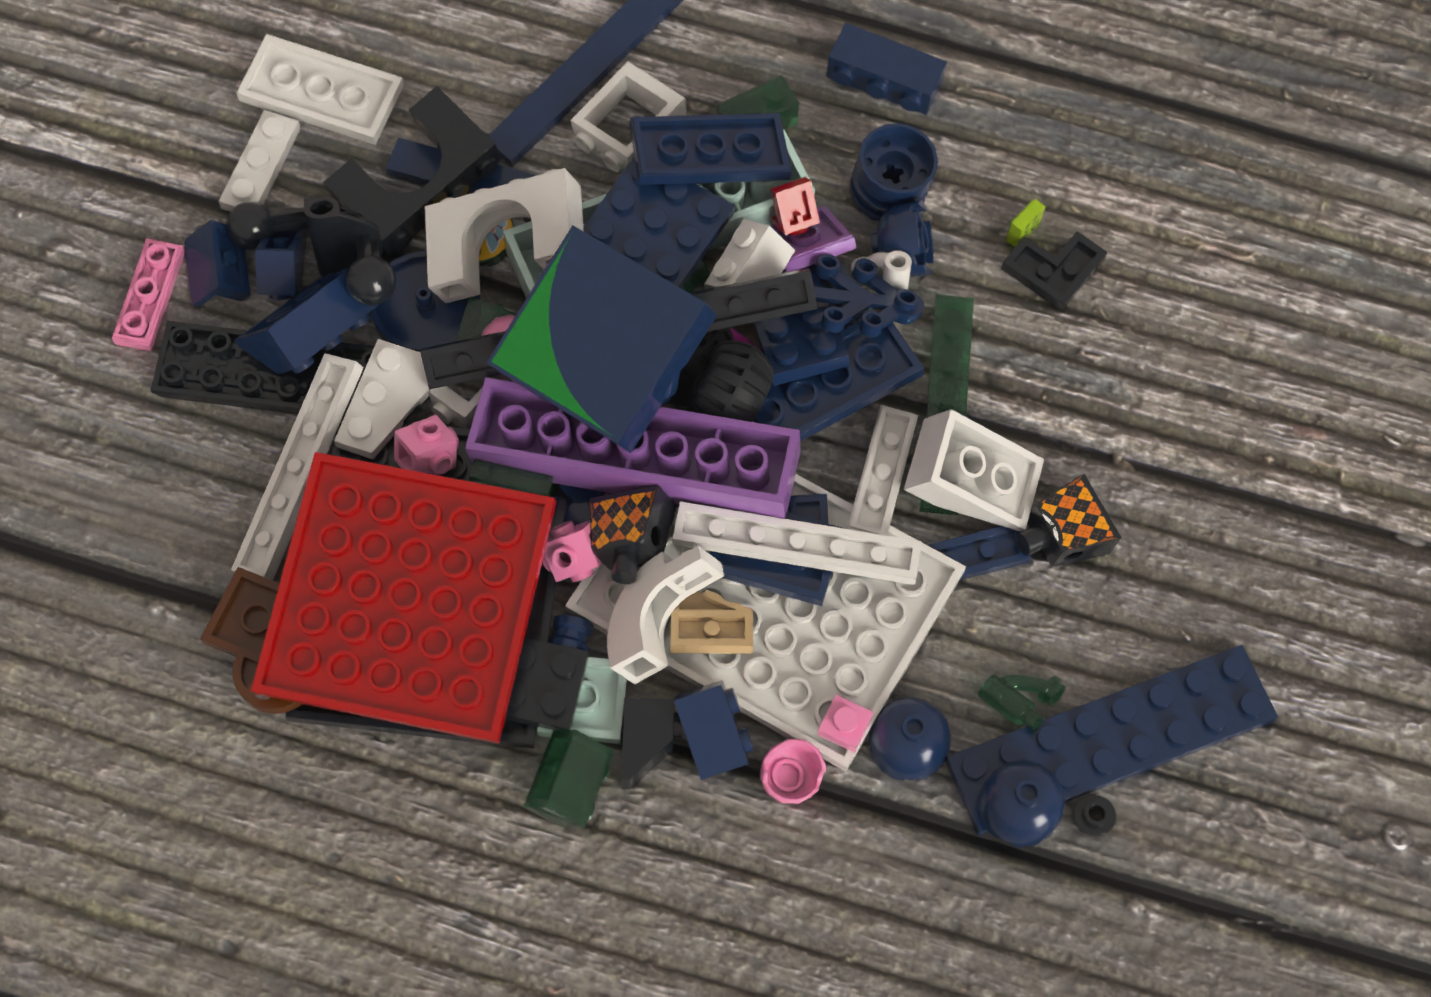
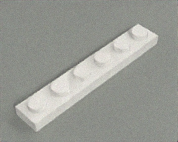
M324 353L231 571L235 572L237 567H240L270 580L274 579L295 528L314 453L327 454L364 368L358 362Z
M680 502L673 535V545L689 548L700 546L707 551L915 585L922 541L686 502Z

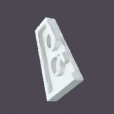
M380 339L377 340L334 440L336 447L371 459L375 458L394 436V431L403 426V421L429 396L428 391L430 389L420 352Z

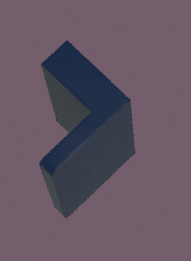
M209 220L185 239L190 297L193 306L200 307L215 295L237 301H243L250 296L245 249L238 247L232 242L228 236L226 224Z

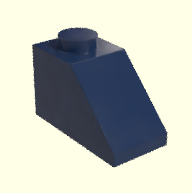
M307 229L275 233L273 238L269 237L260 241L255 249L257 295H269V298L273 300H286L296 296L303 282Z

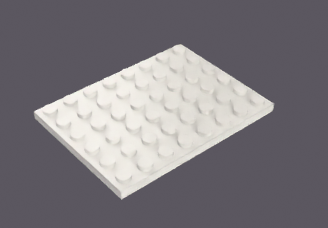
M796 474L791 496L827 494L829 524L847 529L853 505ZM679 507L676 508L664 551L672 559L693 549L673 545V535ZM889 526L887 536L916 540L893 526ZM922 543L915 585L833 571L823 606L720 578L698 591L705 593L706 590L721 595L727 602H736L753 610V654L671 653L670 615L664 631V648L668 663L665 669L698 688L723 680L726 689L733 687L741 709L740 712L787 739L808 741L819 749L824 760L846 772L871 731L874 721L888 702L962 577L966 566ZM602 563L599 567L593 569L594 574L580 582L566 603L565 610L573 616L591 622L595 629L607 635L613 609L627 584H619L613 581L611 578L612 570H609ZM835 695L873 712L872 719L855 753L817 735L818 729Z

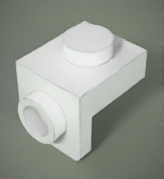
M447 386L430 389L428 392L432 405L431 410L434 415H437L446 424L453 422L460 428L471 429L482 388L469 402Z

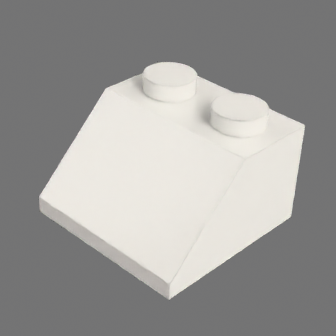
M743 219L722 256L714 265L711 274L704 284V290L781 274L795 250L769 225Z

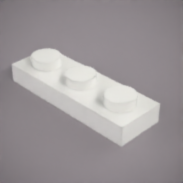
M267 110L263 111L219 199L221 209L231 212L235 206L247 201L264 204L301 129L298 120Z

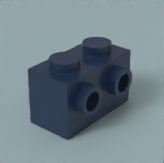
M723 680L675 696L674 703L701 780L749 764L748 752L754 751V747L747 727L739 729L734 713L740 712L741 709L733 687L726 689Z

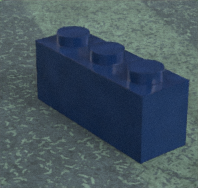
M845 23L829 55L826 77L833 79L840 85L852 86L865 91L876 99H885L896 103L907 111L927 115L943 83L947 61Z

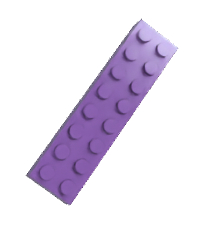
M486 377L465 447L472 469L608 493H618L658 484L677 505L680 502L783 519H786L801 452L800 430L660 407L633 451L629 453L517 383Z

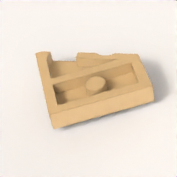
M706 590L705 593L697 591L680 602L671 613V653L753 654V610L736 602H727L721 595Z

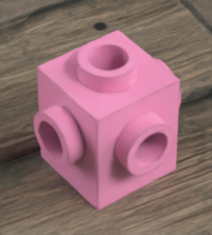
M437 415L394 431V460L402 469L441 475L456 467L457 449L459 448L458 436Z
M590 520L575 526L572 521H567L550 529L551 536L547 540L543 564L549 572H552L555 581L558 582L570 577L572 582H577L594 574L593 569L599 567L602 562L593 554L591 549Z

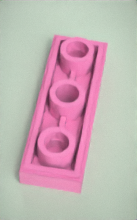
M146 238L112 336L114 344L152 352L185 255L183 245Z

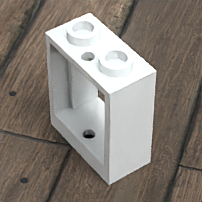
M627 62L571 119L573 139L577 147L587 154L593 153L602 159L604 164L614 172H623L634 157L632 142L626 147L596 126L625 96H628L656 116H687L685 97L630 62Z

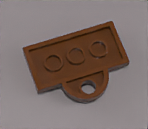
M237 567L200 640L207 646L235 656L232 673L233 681L237 691L247 704L258 711L269 714L291 711L302 703L272 697L269 699H259L251 691L280 583Z

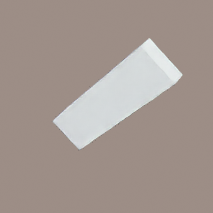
M884 405L880 406L847 529L887 536L918 415Z

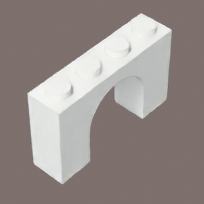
M565 168L551 169L541 175L526 179H514L508 184L490 189H478L472 194L457 198H445L439 203L425 206L428 288L445 303L480 295L479 252L485 237L495 226L514 217L531 218L534 260L545 270L572 225L584 231L581 186Z

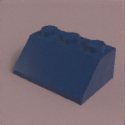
M348 268L317 278L298 292L296 296L290 298L234 341L241 349L275 373L280 374L293 370L297 374L315 362L312 356L322 349L323 352H326L342 342L343 339L340 334L348 328L353 331L367 323L371 319L368 313L378 305H363L351 297L346 288L345 278Z

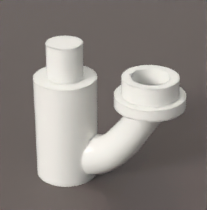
M903 251L878 252L869 257H859L851 264L852 273L857 260L869 259L877 265V275L879 274V268L883 269V280L897 290L908 289L912 260Z

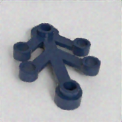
M829 254L819 256L815 273L820 278L829 280L839 289L814 287L816 302L844 305L841 308L831 306L824 310L821 326L826 331L832 333L841 332L845 324L863 313L859 330L866 336L877 337L882 333L883 328L894 321L899 324H911L922 315L924 310L923 300L914 291L909 289L897 290L876 274L878 267L873 261L869 259L857 260L852 277L861 284H867L878 294L869 293L839 270L840 261L835 256ZM870 308L883 309L879 313L875 311H867Z

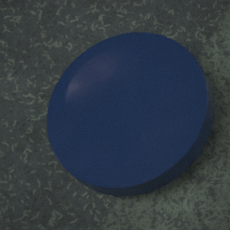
M427 251L412 252L389 263L396 275L395 290L387 301L370 311L374 326L384 341L420 352L421 348L464 340L471 336L481 315V295L449 303L442 301L428 288Z

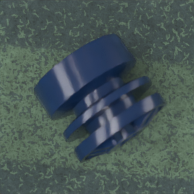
M902 123L884 124L867 135L862 142L849 183L851 199L859 211L872 220L879 221L883 213L894 205L918 200L925 201L938 165L936 148L928 136L917 128Z

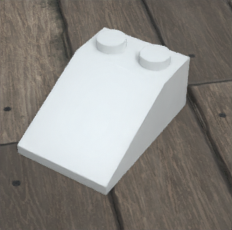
M950 409L924 419L904 490L934 506L1021 532L1025 531L1044 459Z

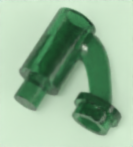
M994 674L984 682L979 690L978 697L1016 726L1024 723L1034 731L1041 725L1043 717L1033 710L1035 704L1019 691L1038 693L1037 700L1039 702L1053 706L1062 697L1065 686L1061 684V679L1057 676H1052L1049 680L1026 675L998 677Z

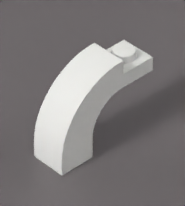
M700 546L684 552L675 559L661 552L645 563L637 571L636 581L625 586L613 609L607 634L610 668L634 684L666 668L668 663L664 648V631L671 613L686 597L724 577L722 563Z

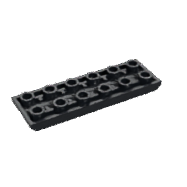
M167 320L151 392L163 398L298 414L323 355L326 353L356 361L364 367L345 410V415L375 346L340 342L337 346L326 352H323L322 349L312 356L315 362L302 372L295 374L291 370L277 374L241 349L234 341L247 330Z

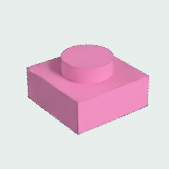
M835 695L818 729L817 735L855 753L872 719L873 712Z

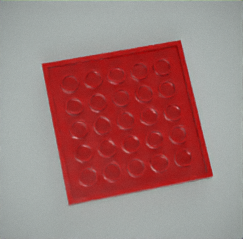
M315 452L251 691L262 696L499 744L555 511V498Z

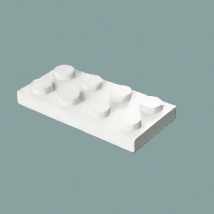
M266 34L237 91V96L241 102L376 145L404 84L402 77Z

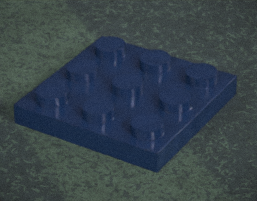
M633 157L583 227L585 233L682 289L734 215L735 205L695 183L639 185L635 158Z

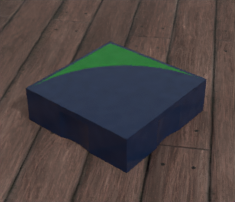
M572 225L486 364L631 453L660 408L671 381L688 363L717 315L704 301Z

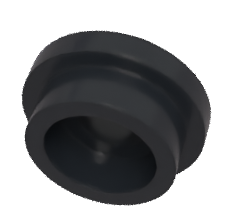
M1089 795L1082 798L1076 805L1074 821L1078 829L1085 835L1101 837L1113 828L1116 822V812L1112 803L1106 798L1099 795ZM1098 809L1102 813V820H1092L1089 816V810Z

